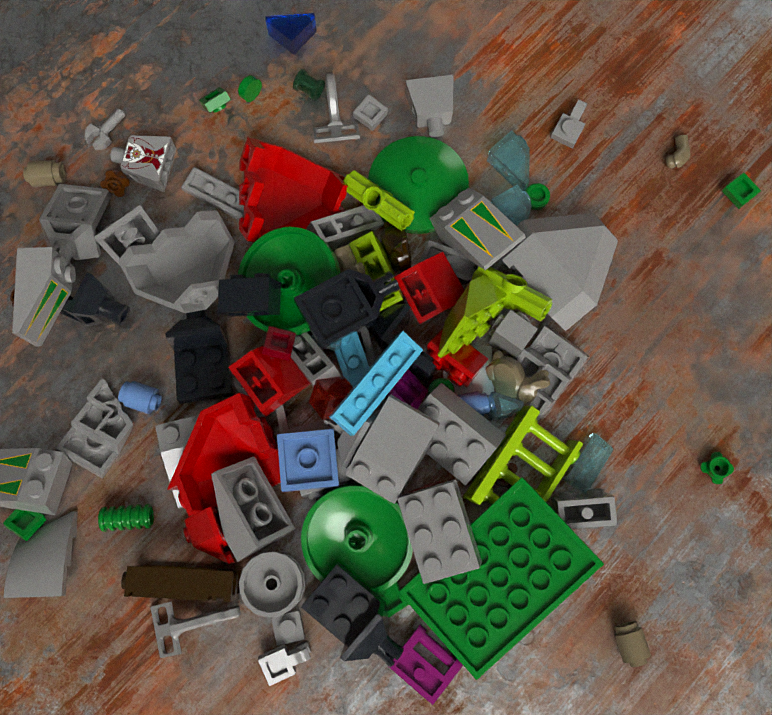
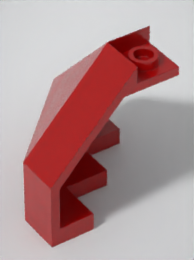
M247 137L239 161V170L244 171V182L239 185V205H244V218L241 217L239 219V230L246 241L255 242L264 234L278 228L298 227L306 229L311 221L346 211L341 205V202L346 197L348 187L344 182V176L283 146Z
M238 393L200 411L167 490H179V502L186 509L188 517L206 508L218 507L212 473L251 457L256 458L271 487L281 483L278 445L273 437L274 432L263 416L260 418L256 416L253 409L255 404L250 396Z

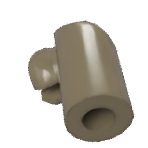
M680 135L675 138L676 151L674 155H668L666 158L668 168H680L689 160L690 148L687 135Z

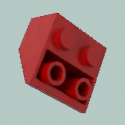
M440 252L394 277L419 324L454 306L464 292V288L444 252Z
M442 329L428 343L426 353L434 359L435 370H444L449 374L448 379L458 387L463 385L467 388L485 366L488 358L470 344L468 346L463 344L455 354L450 352L440 358L438 351Z
M264 346L251 350L228 368L258 409L265 416H268L310 385V382L291 357L287 361L262 354Z

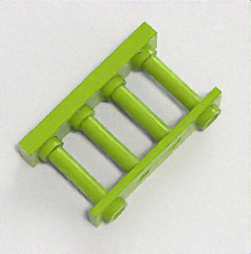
M532 405L522 406L505 431V438L484 463L463 497L478 505L485 501L492 505L499 498L492 488L497 478H502L511 485L520 479V477L508 469L507 465L510 458L517 455L545 476L535 490L547 502L569 466L579 458V450L583 443L576 440H568L566 444L537 423L538 420L536 418L540 413L539 410ZM527 433H533L559 453L552 466H549L523 447V442L521 441Z

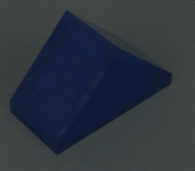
M315 13L265 16L269 36L293 55L317 32Z

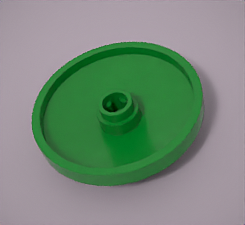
M424 136L402 138L386 146L374 159L368 175L370 181L383 190L390 192L393 197L415 211L413 221L410 226L405 228L406 233L410 234L435 232L429 218L436 214L440 208L455 199L459 193L469 188L467 169L461 157L442 141ZM380 195L376 199V205H378L381 200Z
M298 227L278 228L264 234L255 241L244 255L237 275L254 278L256 273L270 274L271 278L281 282L280 315L247 316V318L255 326L268 332L269 326L294 332L296 335L310 331L293 300L296 296L340 274L339 263L331 247L313 232Z
M360 483L344 484L323 494L313 504L303 523L301 532L303 556L309 569L320 582L339 562L372 591L379 593L391 587L402 577L412 558L413 549L398 500L393 504Z

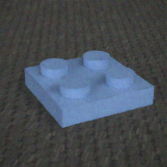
M334 429L277 434L282 492L339 486Z

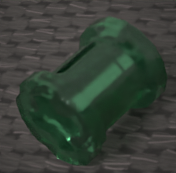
M304 69L298 72L293 82L294 90H301L310 95L314 101L320 98L325 88L324 80L313 78Z

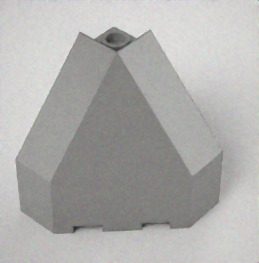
M217 210L200 211L195 213L185 227L163 229L152 244L129 246L118 262L136 295L183 313L206 310L218 297L219 280L225 278L235 242Z
M594 213L523 220L517 227L525 234L526 238L501 257L508 268H511L517 276L527 281L528 287L552 299L553 304L548 314L565 331L598 304L618 243L617 238Z

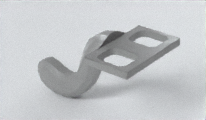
M328 72L325 75L330 121L327 126L313 128L314 143L360 139L358 123L343 124L340 120L335 75L333 72ZM355 129L356 133L342 134L341 131ZM320 132H331L330 136H316V134Z
M172 601L150 607L160 658L182 653L179 636L183 632L237 618L241 615L240 607L231 606L187 619L175 618ZM160 607H165L167 610V624L160 623L158 615ZM170 635L172 637L174 651L171 653L165 651L164 636Z

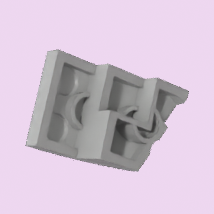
M548 325L543 327L532 345L523 349L516 359L522 364L525 376L528 378L540 370H547L549 372L550 385L539 389L537 396L529 404V406L532 405L540 411L536 418L538 421L556 402L590 357Z
M102 378L87 396L88 402L72 420V427L55 447V450L64 452L68 459L103 479L126 443L133 428V423L128 415L125 414L106 380Z
M70 512L39 528L27 542L22 538L18 540L8 566L3 598L66 596L67 566H71L72 539L77 536L78 512Z

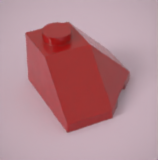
M206 508L184 520L186 527L183 528L186 541L189 544L192 543L194 548L228 564L237 562L223 536L218 508Z

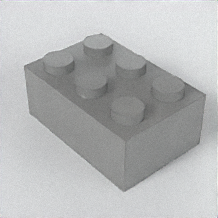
M442 383L429 394L418 409L440 423L432 438L434 440L426 453L465 486L506 436V434Z
M456 479L410 492L397 498L423 584L480 568L482 560Z

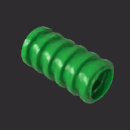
M137 504L136 507L128 505L127 508L124 505H120L118 508L111 506L109 509L104 506L101 507L98 514V525L102 532H106L108 529L116 531L117 528L123 531L126 527L128 530H133L134 527L142 529L143 526L146 529H150L154 521V512L150 504H145L144 507L141 504Z

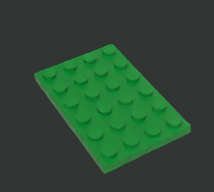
M523 477L515 482L470 524L482 560L479 569L423 584L419 572L398 592L476 680L604 565V562Z

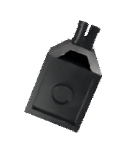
M347 269L296 296L293 301L320 348L324 349L364 326L366 329L371 328L378 317L384 297L399 291V285L397 280L391 282L394 275L390 271L376 279H371L367 274Z
M87 272L75 296L68 297L60 314L89 327L103 323L105 319L111 320L118 325H123L129 316L130 307L115 301L111 292L95 276Z
M394 304L379 312L372 326V331L380 351L383 352L397 334L402 332L410 322L411 307L409 305ZM422 351L408 369L427 385L434 375L436 365L433 364L434 359Z
M206 310L186 313V319L180 320L165 333L167 341L174 350L178 403L183 404L233 396L231 370L228 368L230 366L229 344L221 326L206 316Z
M339 562L301 606L302 609L344 644L340 656L344 662L369 659L374 653L386 662V665L391 667L395 664L394 658L398 660L404 651V648L388 635L389 621L386 602Z

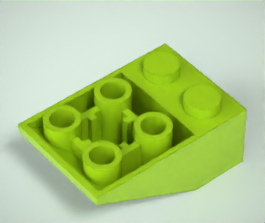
M485 275L470 281L445 319L438 351L440 358L450 352L455 354L463 344L468 346L477 336L481 338L491 327L488 324L489 321L497 317L503 310L504 305L502 303L508 295Z

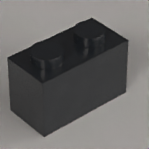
M256 273L254 278H246L244 275H230V279L219 280L218 313L230 317L280 315L281 282L271 278L270 274Z

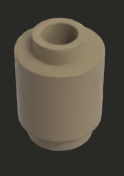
M55 160L29 161L27 167H24L23 170L25 181L29 182L32 187L58 186L66 180L63 163L56 162Z
M629 621L615 626L616 634H614L623 663H630L631 667L647 664V658L651 656L643 629L638 627L637 621Z

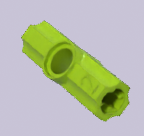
M353 170L350 174H347L344 182L348 186L347 192L362 202L367 209L376 212L402 231L410 226L414 219L415 211L358 171ZM380 195L381 200L379 204L376 205V199Z
M478 267L473 274L472 280L485 275L508 295L502 303L506 309H518L542 321L552 307L551 298L528 287L527 281L520 276L514 274L505 275L492 267H489L487 270Z

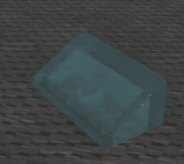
M491 392L488 396L490 406L489 420L494 421L515 416L523 408L524 402L497 392Z
M596 433L590 434L580 450L579 458L575 463L571 464L562 480L582 493L587 494V490L591 488L614 449Z

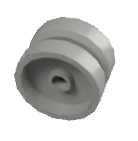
M283 552L262 553L252 558L243 568L239 580L240 596L245 606L254 614L266 618L278 617L293 609L302 599L306 588L305 572L301 564L294 557ZM270 579L277 581V587L274 590H271L272 586H268V580Z

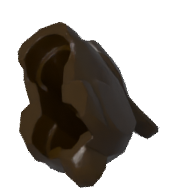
M387 221L384 224V230L380 234L381 243L387 252L393 270L405 271L411 268L412 263L407 233L405 229L401 231Z

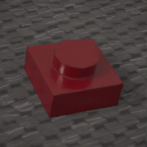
M269 326L262 354L289 361L296 333Z

